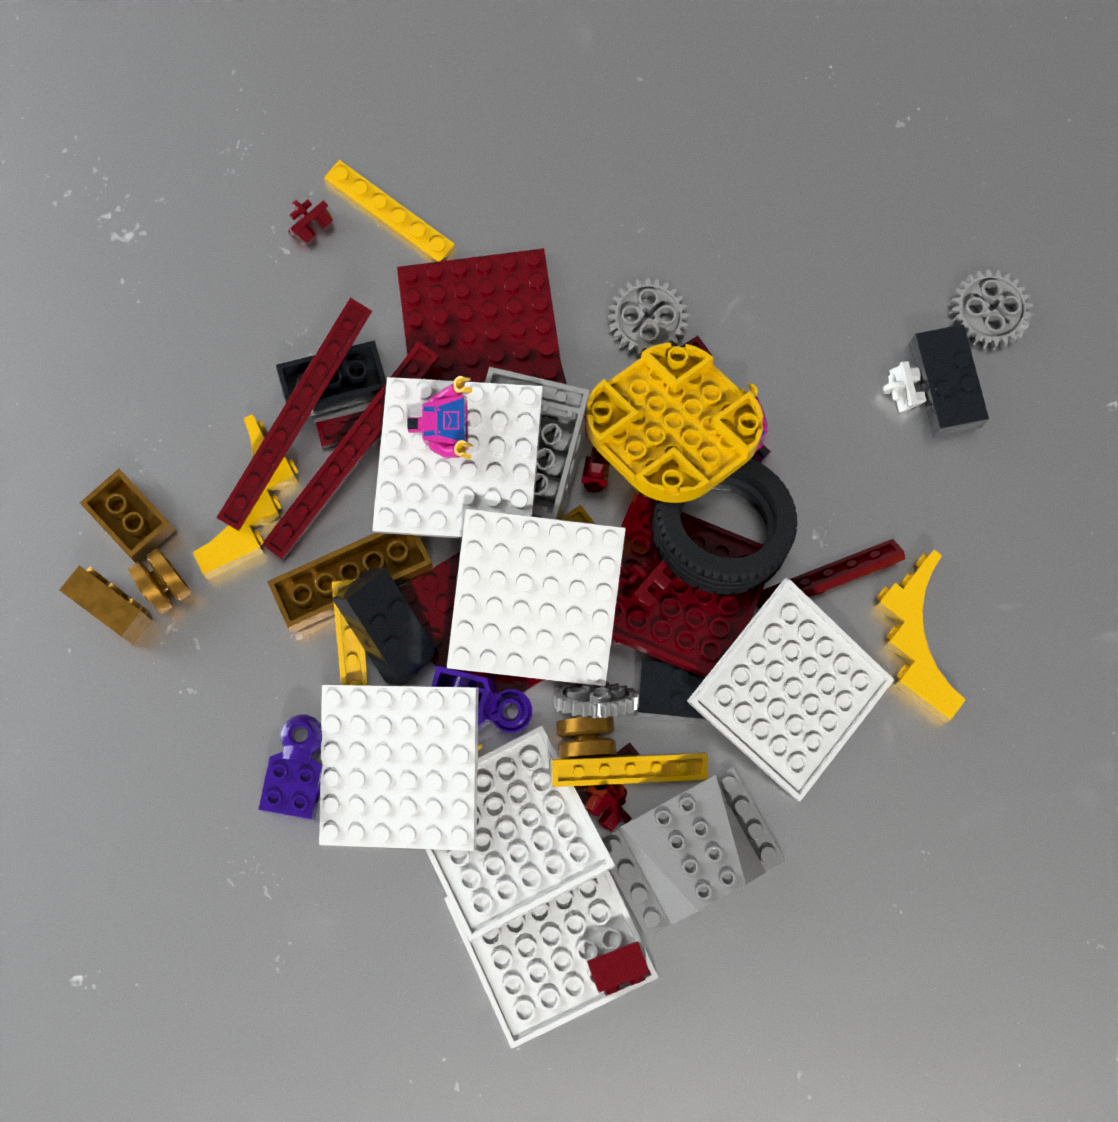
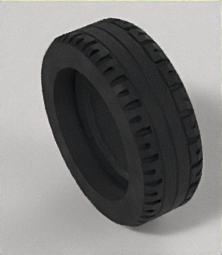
M750 459L711 490H725L736 493L751 502L762 515L766 524L767 535L762 547L752 555L741 558H725L703 550L691 540L683 528L681 512L685 502L669 503L657 500L655 505L652 533L660 558L668 565V569L676 577L698 590L719 595H735L745 593L748 590L752 591L762 586L779 571L795 541L798 521L795 511L796 507L793 503L794 500L789 490L772 470L758 461Z

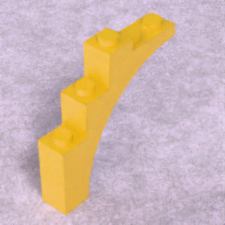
M253 414L243 419L250 435L252 454L254 456L264 440V435L268 432L262 420L256 421ZM286 457L283 458L240 531L227 525L212 541L193 552L207 580L264 553L261 545L264 543L259 531L254 532V530L281 518L278 510L282 507L274 493L298 482L295 474L299 472L292 459L287 461Z
M933 550L928 555L925 553L921 555L915 563L918 569L913 575L909 572L901 581V586L897 583H894L890 588L885 586L876 597L880 601L875 607L899 625L898 627L895 624L886 635L889 641L885 646L909 664V666L904 664L896 674L899 679L895 686L942 722L946 723L953 718L966 699L948 683L939 671L929 651L924 633L923 605L925 590L932 571L942 557L940 553Z

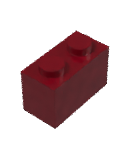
M638 941L586 961L598 993L604 991L605 996L621 990L619 985L629 981L632 986L645 981L644 975L650 973Z

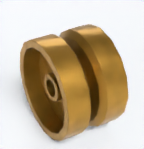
M157 547L147 554V561L153 569L152 572L139 561L127 570L136 582L135 585L142 595L163 615L173 607V602L166 591L169 590L176 599L181 601L190 595L192 591Z
M579 716L556 721L558 736L561 738H574L572 741L562 742L558 745L559 758L617 755L615 740L599 738V736L608 735L615 731L614 717L593 718L592 716Z

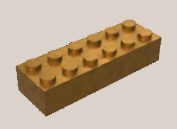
M373 533L267 582L287 628L291 633H294L334 615L331 581L357 579L371 567L386 568L398 586L433 569V565L420 536Z

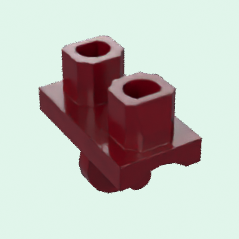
M308 199L302 204L294 200L292 206L295 210L289 216L293 221L299 216L302 218L287 232L292 237L296 235L304 244L308 243L316 236L308 226L312 220H315L322 230L333 221V218L326 209L328 204L323 200L308 213L306 210L312 206Z
M592 447L591 457L586 456L581 481L590 492H599L604 487H607L610 463L595 447Z
M661 560L657 565L652 564L647 569L648 564L644 561L640 565L631 563L627 567V572L630 576L626 581L630 585L634 583L635 585L623 598L628 603L636 601L644 609L650 607L657 597L648 588L653 584L659 591H662L672 581L664 571L668 565Z
M609 784L606 790H598L594 785H589L586 789L591 797L584 807L588 812L597 817L600 816L603 810L605 811L598 820V823L603 828L613 831L619 822L625 824L630 822L632 818L622 807L626 803L625 798L627 796V789L622 784Z

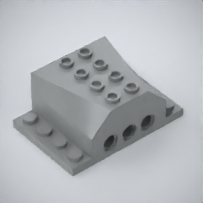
M489 367L485 383L543 386L533 517L561 520L570 499L581 457L586 426L584 416L591 392L580 387Z
M734 767L718 776H712L602 838L615 864V867L610 869V872L646 938L698 912L786 861Z

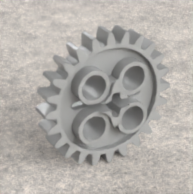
M988 269L984 276L981 271H977L975 278L969 275L966 282L962 281L960 283V289L955 290L953 295L956 298H953L950 304L956 307L952 308L950 314L957 316L952 323L964 324L967 337L974 338L972 345L982 341V348L984 349L988 343H991L992 349H995L998 343L1004 348L1008 341L1013 344L1017 337H1021L1025 333L1023 329L1026 330L1029 327L1030 323L1028 320L1032 318L1033 314L1027 311L1031 310L1033 304L1026 302L1031 296L1022 294L1026 288L1025 286L1019 288L1016 286L1019 281L1018 278L1012 282L1009 280L1010 273L1003 278L1001 277L1000 270L995 275H992L991 270ZM985 289H990L995 296L988 295ZM1004 305L1011 306L1014 312L1007 311ZM973 306L977 308L979 313L971 312L969 307ZM988 322L995 323L998 329H992Z
M646 278L645 284H641L640 280L636 279L635 287L628 282L626 286L627 292L620 288L618 292L620 297H613L612 302L615 305L609 306V312L613 314L608 315V321L613 323L609 326V331H616L613 339L618 340L621 338L619 347L622 348L628 345L629 354L636 349L637 357H640L644 350L663 343H671L672 346H678V339L683 340L685 335L683 331H686L688 328V324L685 322L688 321L689 314L684 313L687 311L688 306L686 304L680 305L684 297H675L677 288L669 291L668 282L662 287L659 286V279L654 284L650 283L649 278ZM651 298L654 303L647 305L642 302V299ZM660 303H664L663 306L656 310L657 306ZM631 314L636 316L637 320L630 322L624 317ZM668 314L672 320L663 321L660 316ZM644 316H645V317H647L648 319L643 323ZM639 326H641L640 329H639L636 333H633V332H632L633 330H635V329H637ZM651 331L655 334V337L646 338L642 333Z
M606 682V686L575 683V685L566 684V686H559V689H555V692H553V707L557 708V711H563L564 714L572 713V716L582 715V717L607 718L611 715L618 717V714L627 715V712L633 713V710L638 709L639 694L638 691H634V688H627V685L619 686V683L609 684V682Z

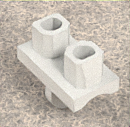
M909 361L901 362L898 367L889 370V384L885 385L883 390L885 394H892L893 401L897 402L899 413H905L913 407L926 402L925 392L923 390H915L914 383L918 382L921 377L918 367H910Z

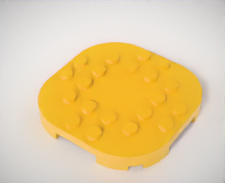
M663 343L644 350L639 360L607 382L603 379L592 391L587 404L586 431L593 446L638 491L662 502H687L709 492L752 458L757 451L763 432L762 409L750 391L744 394L713 365L714 358L710 354L689 344H686L685 347L671 346V343Z

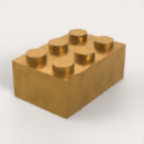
M119 468L79 502L135 563L137 561L141 562L148 553L153 551L176 531L170 522Z
M79 565L59 591L133 645L152 621L146 616L149 611L132 597L127 601L128 595L113 583L109 582L106 585L108 580L90 566L85 570Z

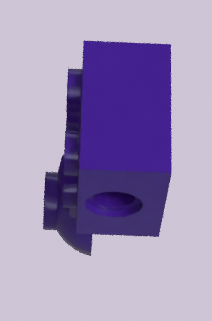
M436 666L431 687H479L478 730H482L490 721L498 729L506 733H516L523 730L529 724L532 718L533 707L530 699L523 692L507 689L498 693L494 679L443 666ZM511 704H515L518 708V714L513 719L507 714V708Z
M300 714L291 717L282 727L280 741L284 749L283 752L269 757L258 810L315 821L320 799V780L323 767L312 757L321 748L322 730L321 723L315 717ZM299 729H306L308 732L307 738L302 742H297L295 740V733Z

